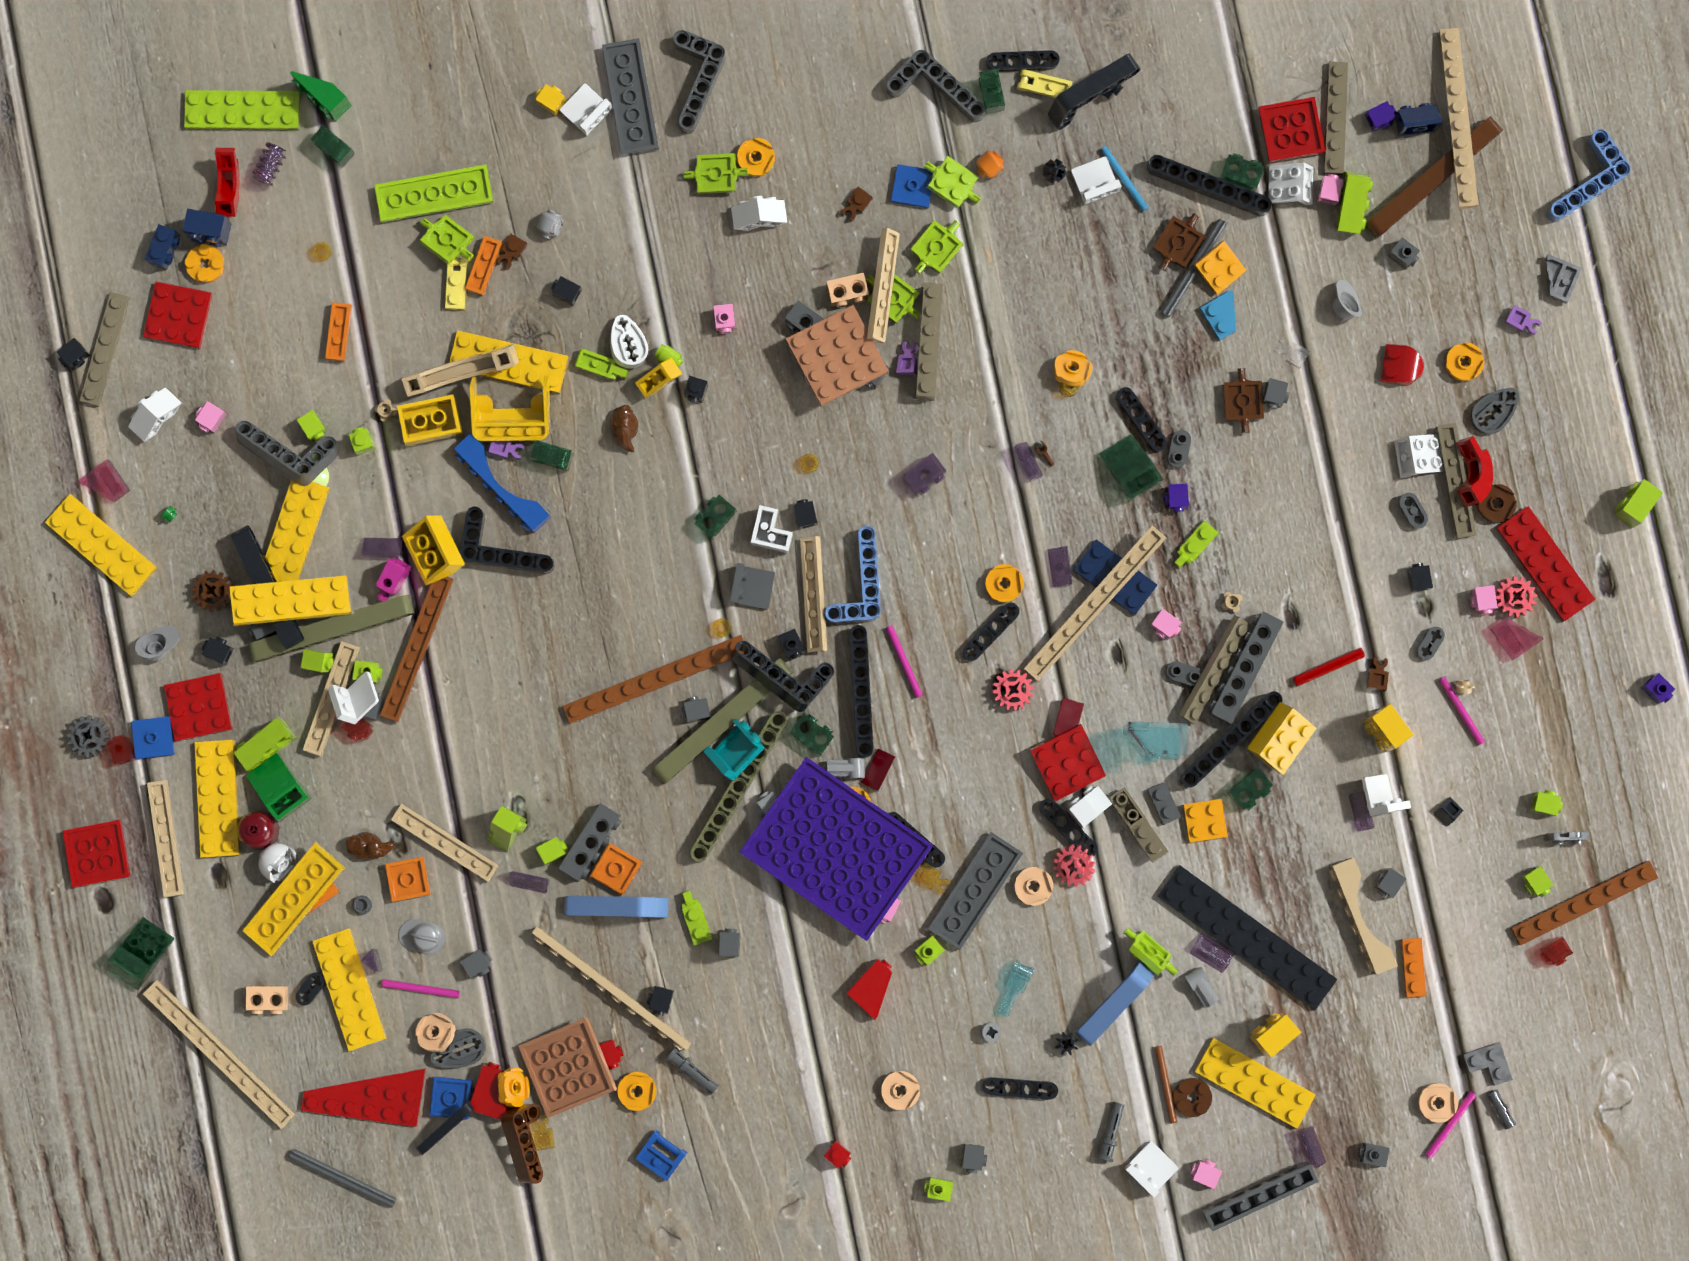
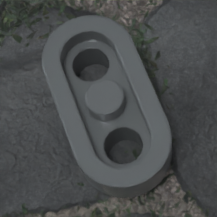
M1179 430L1172 436L1168 463L1173 468L1183 467L1188 459L1191 436L1185 430ZM1183 436L1185 442L1181 443L1178 438ZM1175 455H1180L1181 460L1176 461L1174 458Z
M1413 493L1403 494L1399 498L1398 505L1408 524L1414 529L1423 528L1428 522V516L1420 501ZM1405 500H1409L1411 502V506H1406ZM1419 517L1420 523H1416L1414 518Z
M1178 661L1170 663L1166 669V674L1170 680L1191 687H1195L1203 672L1197 667ZM1175 667L1179 668V674H1174L1173 669ZM1193 673L1198 675L1197 680L1191 678Z

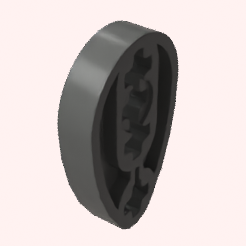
M1514 388L1500 389L1482 398L1471 410L1470 419L1473 427L1478 432L1486 435H1492L1502 430L1510 421L1517 408L1519 400L1518 391ZM1512 393L1514 395L1512 397L1514 401L1509 400L1503 403L1506 400L1507 394ZM1492 406H1499L1500 414L1495 413L1492 416L1493 421L1489 419L1485 422L1486 427L1484 425L1480 427L1478 425L1480 423L1479 418L1483 420L1487 416L1485 412L1490 413L1494 409Z
M465 1028L455 1032L454 1038L446 1050L439 1052L440 1054L449 1053V1055L445 1056L442 1059V1063H440L439 1060L435 1061L434 1058L437 1056V1052H432L430 1056L431 1062L435 1066L444 1068H460L475 1064L481 1060L485 1053V1040L474 1029ZM473 1038L481 1041L478 1049L475 1046L471 1047L468 1053L466 1050L460 1052V1056L457 1053H453L455 1045L463 1047L465 1041L467 1044L473 1043Z

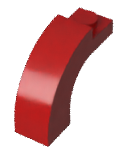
M216 147L215 157L218 174L215 197L216 214L236 217L240 184L239 162L236 159L235 148Z
M1471 436L1461 439L1456 443L1468 468L1467 481L1457 490L1465 507L1481 503L1488 496L1493 483V465L1487 449L1481 450L1475 437Z

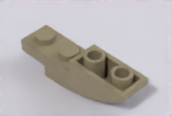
M1125 787L1109 797L1117 813L1152 863L1169 853Z

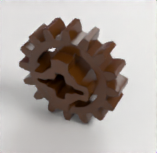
M212 570L211 574L208 571H204V577L198 575L200 580L193 581L196 588H191L195 592L192 598L198 599L195 604L197 606L202 604L201 609L206 610L208 607L209 612H213L214 608L220 611L221 605L226 608L227 604L225 602H231L229 587L233 586V584L227 583L230 578H223L224 573L222 572L217 575L215 570ZM218 579V581H216L215 583L209 582L208 580ZM201 586H203L202 594H200ZM208 586L215 589L214 591L217 597L215 595L210 594L211 591ZM225 588V593L222 597V589ZM210 600H215L217 603L210 604L206 602Z

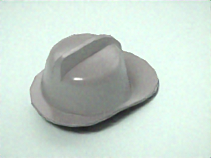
M1345 280L1337 281V296L1333 301L1332 308L1338 320L1344 322L1353 317H1361L1362 310L1356 291Z
M173 626L160 627L140 637L136 641L135 651L142 658L150 661H160L178 643L179 631Z
M409 920L401 926L399 939L405 948L432 954L438 952L443 947L445 934L440 926L422 920Z

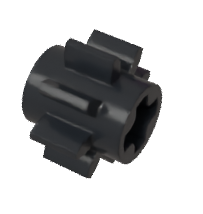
M1057 158L1055 161L1050 159L1043 167V176L1047 177L1046 180L1051 183L1054 180L1060 182L1066 175V166Z
M1062 1032L1061 1039L1055 1038L1059 1041V1045H1056L1055 1048L1062 1049L1061 1055L1065 1051L1072 1055V1049L1078 1050L1074 1045L1079 1040L1071 1038L1073 1033L1066 1036ZM1069 1038V1043H1071L1072 1045L1071 1047H1066V1049H1064L1062 1041H1066Z

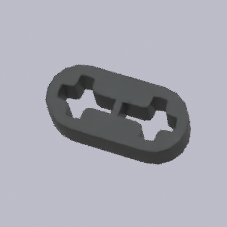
M1432 627L1426 632L1416 650L1419 659L1426 661L1435 655L1445 637L1442 628ZM1438 631V636L1440 637V639L1437 638L1432 643L1431 639L1433 638V635L1431 634V632L1434 633ZM1429 644L1430 648L1428 652L1430 653V655L1423 656V651L1421 650V648L1425 649Z

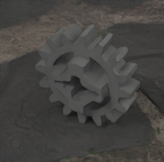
M91 715L87 716V720L83 716L80 717V722L74 720L75 726L69 727L72 734H67V737L72 739L68 744L74 745L72 751L79 750L78 755L80 756L85 752L86 757H90L91 753L94 756H98V750L104 752L102 746H108L109 744L106 742V739L111 738V736L106 735L109 728L103 727L105 722H99V717H95L92 720ZM88 724L86 728L80 729L83 725ZM98 728L100 730L101 737H99L98 735ZM86 733L90 734L92 738L88 739L85 737ZM77 735L79 736L80 743L77 741ZM97 744L94 748L88 749L90 745Z

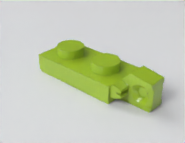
M581 348L575 363V367L608 379L616 380V377L627 379L629 374L628 370L620 368L621 366L614 359Z
M1204 520L1179 548L1177 554L1180 557L1174 564L1180 568L1185 562L1189 564L1193 562L1219 532Z
M691 891L684 892L683 896L686 903L681 904L682 911L694 946L712 940L713 938L701 903H699L698 898L693 900Z

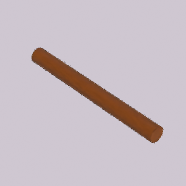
M1162 1045L1156 1046L1154 1048L1170 1124L1177 1123Z

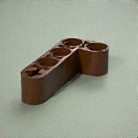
M524 1104L521 1107H513L501 1116L502 1128L518 1180L525 1184H537L543 1179V1170L529 1127L531 1123L537 1121L541 1116V1109L537 1104Z

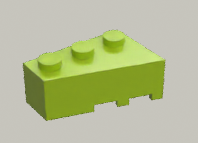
M1344 171L1345 183L1341 191L1342 199L1341 205H1339L1336 229L1338 231L1361 234V230H1364L1366 225L1364 212L1369 209L1370 200H1367L1368 192L1372 191L1373 181H1370L1371 177L1367 174Z
M277 717L265 728L253 734L249 741L239 744L234 754L245 770L252 772L274 754L296 740L297 737L287 723Z
M501 805L491 822L490 837L487 841L508 852L517 835L522 834L526 829L527 824L525 822L527 819Z

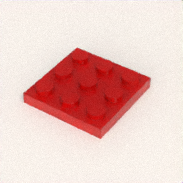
M1315 97L1259 106L1258 110L1269 163L1325 153Z
M155 281L143 337L201 349L212 293Z
M222 673L164 685L175 742L233 730Z
M1081 724L1029 749L1055 802L1106 776Z
M121 820L62 831L72 888L131 877Z

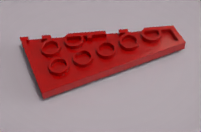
M426 1068L304 1091L301 1111L417 1127Z

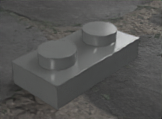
M1166 782L1147 790L1163 825L1181 818Z

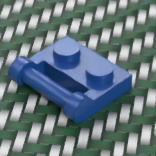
M655 1130L635 1159L668 1181L687 1154V1151L679 1149L661 1136L658 1130ZM656 1141L676 1155L675 1161L653 1147V1143Z

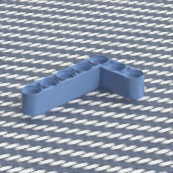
M1596 130L1588 139L1589 147L1605 170L1556 201L1547 211V216L1551 221L1558 222L1622 181L1630 173L1631 167L1605 130ZM1595 136L1601 137L1602 143H1597ZM1605 152H1611L1613 159L1607 158ZM1616 167L1622 168L1624 174L1617 173ZM1601 177L1608 180V185L1601 182ZM1586 187L1592 190V195H1588L1585 192ZM1569 198H1575L1577 205H1572ZM1554 208H1559L1561 215H1556Z
M863 526L858 532L863 602L828 606L825 611V617L830 623L874 621L880 616L881 605L875 530L870 526ZM864 531H869L872 533V538L864 540L861 534ZM865 550L873 552L874 555L871 559L863 557ZM872 569L875 575L872 578H867L864 575V571ZM874 588L876 595L868 597L865 594L866 589ZM869 607H875L878 613L875 616H869L867 614ZM850 608L858 610L856 617L852 618L848 615L847 612ZM832 609L838 610V618H830L828 615L829 611Z
M565 896L564 915L668 918L669 898Z
M1139 959L1126 979L1080 1026L1075 1034L1087 1045L1091 1046L1148 986L1155 972H1151Z

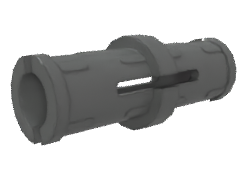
M1498 1089L1488 1093L1487 1097L1493 1105L1494 1113L1500 1118L1504 1129L1515 1126L1516 1122L1508 1110L1509 1106L1503 1101Z

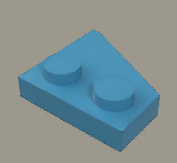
M1231 289L1200 308L1219 341L1236 332L1234 295Z

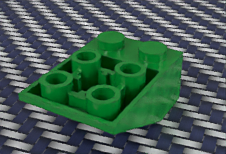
M294 71L290 72L293 77L291 81L295 84L294 86L302 94L306 92L305 95L308 97V100L315 107L319 105V109L326 118H332L334 121H337L352 106L348 98L333 83Z
M278 753L246 775L276 821L281 822L312 799Z

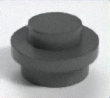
M360 895L353 900L352 907L357 914L364 915L371 910L372 902L367 896Z

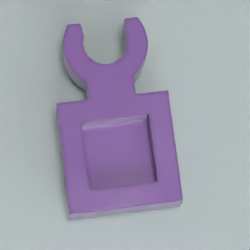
M1516 305L1513 306L1505 321L1506 324L1521 332L1524 327L1527 328L1531 335L1537 333L1536 330L1532 329V325L1540 326L1542 324L1537 319H1529L1531 313Z
M903 342L902 349L904 354L898 356L897 374H917L919 357L915 354L918 351V344L916 342L912 343L910 349H908L909 344Z
M492 441L488 452L504 458H508L510 453L514 458L521 459L522 456L517 455L516 450L518 448L524 450L525 447L522 444L512 445L513 441Z

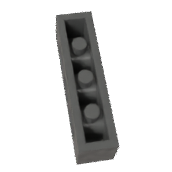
M600 803L559 869L577 881H580L581 878L585 879L590 872V869H588L591 862L595 863L601 855L598 851L602 846L606 847L611 837L609 834L612 830L616 831L622 821L619 820L621 816ZM601 821L607 824V829L604 832L597 830V824ZM589 838H595L597 841V845L592 849H589L586 845ZM579 854L586 856V862L583 865H578L576 862V857Z

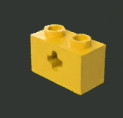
M670 358L644 375L635 384L646 399L679 377L682 372L674 360Z

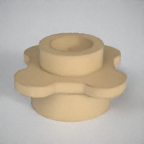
M385 399L384 402L376 405L374 408L383 422L397 414V409L393 408L389 399Z
M1226 592L1224 594V603L1221 605L1222 609H1229L1234 613L1239 612V605L1243 599L1242 596Z
M1461 679L1459 682L1454 683L1458 693H1472V688H1475V685L1466 679Z

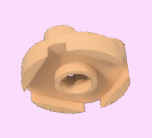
M1037 867L1026 868L1016 877L1014 884L1015 893L1024 904L1031 906L1041 905L1051 896L1053 891L1052 878L1043 869ZM1031 881L1039 884L1036 892L1028 888L1031 885Z
M432 1013V1015L423 1017L416 1027L418 1043L429 1052H443L451 1044L456 1028L452 1021L444 1014ZM439 1028L438 1035L433 1037L432 1030Z
M895 1071L884 1079L881 1093L889 1107L895 1110H905L917 1102L920 1095V1086L912 1074L905 1071ZM901 1085L905 1086L904 1090L906 1093L898 1096L895 1088L897 1086L901 1087Z
M1433 1083L1422 1089L1418 1098V1107L1423 1117L1437 1123L1446 1122L1456 1113L1458 1098L1455 1092L1447 1085ZM1437 1097L1443 1101V1104L1438 1109L1436 1105H1433V1101H1436Z

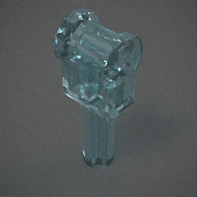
M1016 960L1005 984L1009 988L998 1010L999 1014L1005 1017L1009 1016L1019 992L1024 993L1034 967L1025 966L1019 960Z

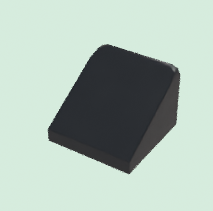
M1449 797L1434 812V815L1445 826H1449L1464 810Z

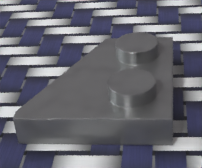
M1548 254L1546 256L1548 296L1567 304L1582 268Z
M1554 832L1546 834V841H1552V845H1564V841H1571L1572 844H1583V840H1589V832Z

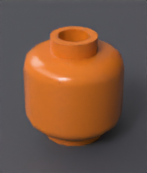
M988 150L977 159L976 165L978 168L976 171L983 178L987 176L992 179L1004 168V160L995 150L993 152Z

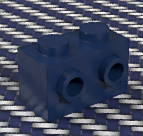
M158 224L145 260L151 265L167 270L173 261L175 248L180 243V234L174 229Z

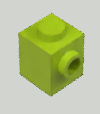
M314 410L297 419L311 442L321 440L325 437V433L328 432Z
M359 427L352 430L353 433L348 434L357 455L376 449L370 431L367 428Z
M304 649L301 668L318 672H330L333 666V653L315 649Z
M355 661L354 681L366 671L370 672L373 683H378L379 679H382L383 668H380L379 663Z
M1545 790L1544 793L1535 792L1531 811L1549 816H1557L1558 813H1561L1563 802H1561L1560 796H1556L1557 792Z
M558 837L536 847L545 865L567 855L565 850L568 849L564 840H559Z
M1536 866L1521 876L1525 882L1524 887L1530 895L1533 894V896L1540 895L1543 897L1551 892L1549 888L1554 886L1541 866Z
M931 936L914 950L917 953L914 957L921 965L923 963L929 965L945 950Z
M930 1177L929 1181H925L924 1192L927 1193V1198L950 1202L954 1182Z

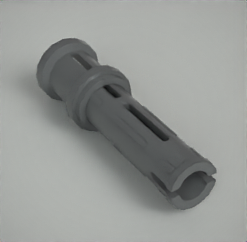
M675 1047L666 1057L665 1061L672 1063L678 1068V1072H684L712 1095L719 1085L691 1063L690 1058L683 1056L677 1051L678 1048Z
M1113 1102L1105 1136L1100 1140L1102 1144L1099 1155H1096V1158L1113 1162L1114 1148L1118 1144L1115 1140L1125 1107L1124 1104Z

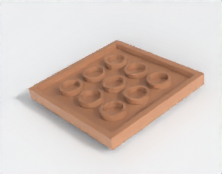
M854 305L785 340L821 407L889 373L874 342L867 338L868 331Z
M588 1017L518 1046L547 1118L617 1090Z

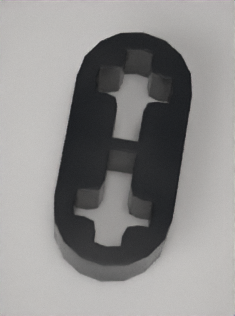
M320 972L309 975L296 993V1001L300 1005H309L315 1000L326 984L324 975ZM318 976H320L319 981L321 982V985L316 984L314 988H312L311 986L314 983L312 978H317ZM308 990H311V992L308 994V997L310 998L309 1001H302L301 993H306Z

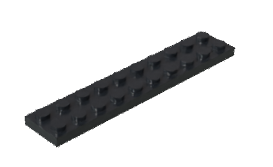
M1181 865L1178 866L1157 896L1314 1011L1337 981V978Z

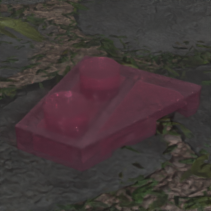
M109 459L103 461L78 480L80 484L93 489V491L104 495L114 502L131 491Z
M1509 618L1504 619L1490 629L1512 661L1544 640L1541 636L1528 631L1523 626H1519Z

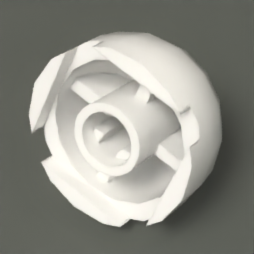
M274 843L264 848L259 854L258 866L260 872L273 883L276 880L282 881L294 867L290 864L293 859L296 860V852L289 846Z

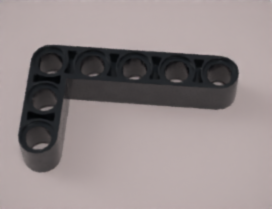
M1130 53L1124 55L1060 93L1055 98L1048 112L1049 118L1058 130L1065 128L1072 122L1079 108L1132 78L1141 68Z
M476 506L470 507L467 510L460 555L466 562L549 574L554 570L555 563L548 555L481 546L485 514ZM473 512H480L481 516L478 520H471ZM476 530L478 532L477 537L472 540L469 539L468 533ZM468 549L475 551L472 558L465 557V552ZM487 552H493L494 554L493 559L490 561L484 560V555ZM507 554L513 557L509 564L503 563V557ZM525 557L532 559L529 566L522 565V560ZM543 560H549L551 562V565L548 569L541 568V562Z
M739 641L731 652V659L734 663L798 712H803L810 706L834 675L833 666L824 662L816 668L802 685L747 641Z

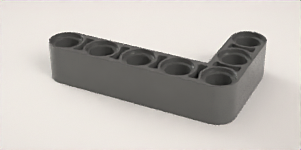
M678 30L673 37L676 49L704 61L679 117L681 131L690 134L695 131L724 65L726 55L723 46L688 31ZM684 37L687 39V42L679 44L677 40ZM701 44L705 48L702 51H697L695 47ZM714 52L722 53L720 58L712 57ZM713 69L715 72L709 76L705 74V71ZM702 85L707 87V90L703 93L697 90ZM692 103H698L700 104V107L696 110H693L690 108V105ZM691 120L693 123L690 127H685L683 122Z
M925 50L916 51L887 82L888 95L897 98L922 75L969 120L979 122L984 117L985 107L983 103ZM918 57H924L926 59V62L924 64H919L916 61V59ZM906 70H910L913 72V76L906 77L903 73ZM938 70L940 75L934 77L930 74V71ZM949 82L952 83L954 87L952 89H946L944 87V84ZM892 84H898L900 86V89L894 91L890 88V86ZM964 95L967 97V101L960 102L957 97ZM973 108L980 109L981 113L979 115L972 114L971 110Z
M240 421L235 428L239 444L301 486L309 485L338 455L337 442L331 436L323 437L301 458L248 421Z

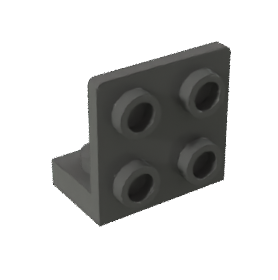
M737 563L730 603L767 610L769 608L775 572L745 567V564Z

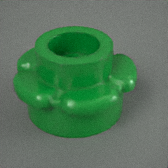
M170 505L160 516L164 520L163 522H171L177 516L175 512L177 508L174 509Z

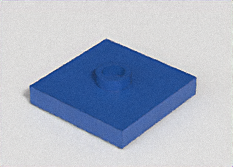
M897 164L891 202L929 208L931 190L926 187L931 181L932 173L924 168Z
M170 716L132 721L135 759L175 755Z
M433 1077L429 1116L450 1118L468 1101L471 1103L473 1080Z

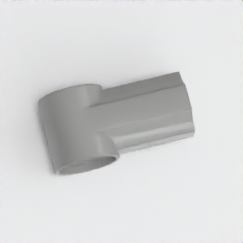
M865 759L827 760V771L835 777L865 778Z
M1201 967L1184 976L1188 986L1196 993L1205 1009L1219 1001V998L1209 984L1210 981Z

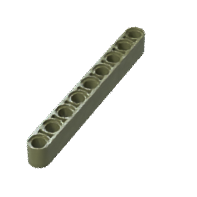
M403 595L351 611L349 615H339L299 627L304 641L287 650L282 645L278 635L251 642L247 646L252 663H258L413 615L414 610L410 596Z
M781 658L775 662L789 675L793 674V671ZM755 679L652 769L653 773L664 785L668 783L708 746L735 724L733 722L735 718L740 720L767 697L771 691Z
M774 712L769 717L759 734V737L762 739L760 742L765 747L763 749L764 756L761 759L755 758L749 764L754 767L752 775L748 776L742 772L730 783L691 849L693 860L703 862L708 858L784 730L787 718L783 712ZM777 715L782 716L784 719L783 724L780 726L773 723V718ZM766 732L773 733L774 739L771 742L763 740V735ZM736 782L744 783V790L736 792L734 784ZM727 798H732L735 802L731 809L724 807V801ZM723 815L725 818L724 823L716 825L714 823L715 816ZM708 831L715 834L712 842H706L704 839V835ZM697 848H703L705 851V855L701 859H697L694 856Z

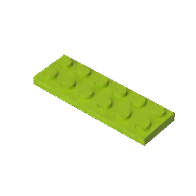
M185 90V129L299 130V91Z
M487 164L374 185L382 223L494 203Z

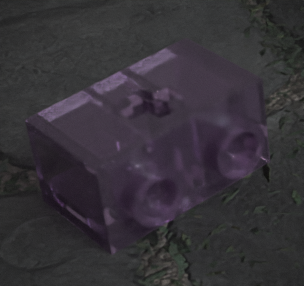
M931 453L903 474L902 479L915 496L918 494L922 496L930 490L929 486L932 483L938 484L945 479L946 469L936 456ZM922 472L925 474L929 472L928 480L926 478L921 479Z

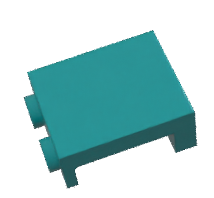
M736 718L733 720L736 727L715 749L708 746L703 751L723 775L732 781L765 748L760 742L762 739L755 732L752 733L750 731L751 726L744 720L740 722Z

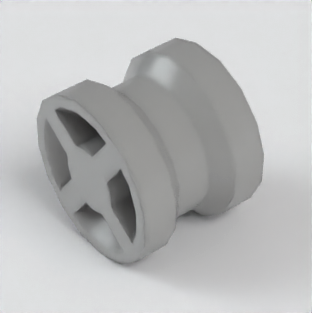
M988 1022L982 1027V1036L988 1042H996L1001 1037V1029L996 1023Z

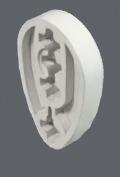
M617 316L610 333L612 357L618 365L624 368H637L644 363L648 355L647 341L640 328L628 316ZM620 321L626 324L624 328H622V325H619ZM625 338L631 341L629 347L633 350L632 357L636 358L635 362L629 359L630 352L626 351L628 345L627 342H624Z

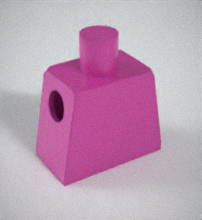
M398 558L388 559L376 584L380 588L376 598L386 601L391 594H398L413 566Z

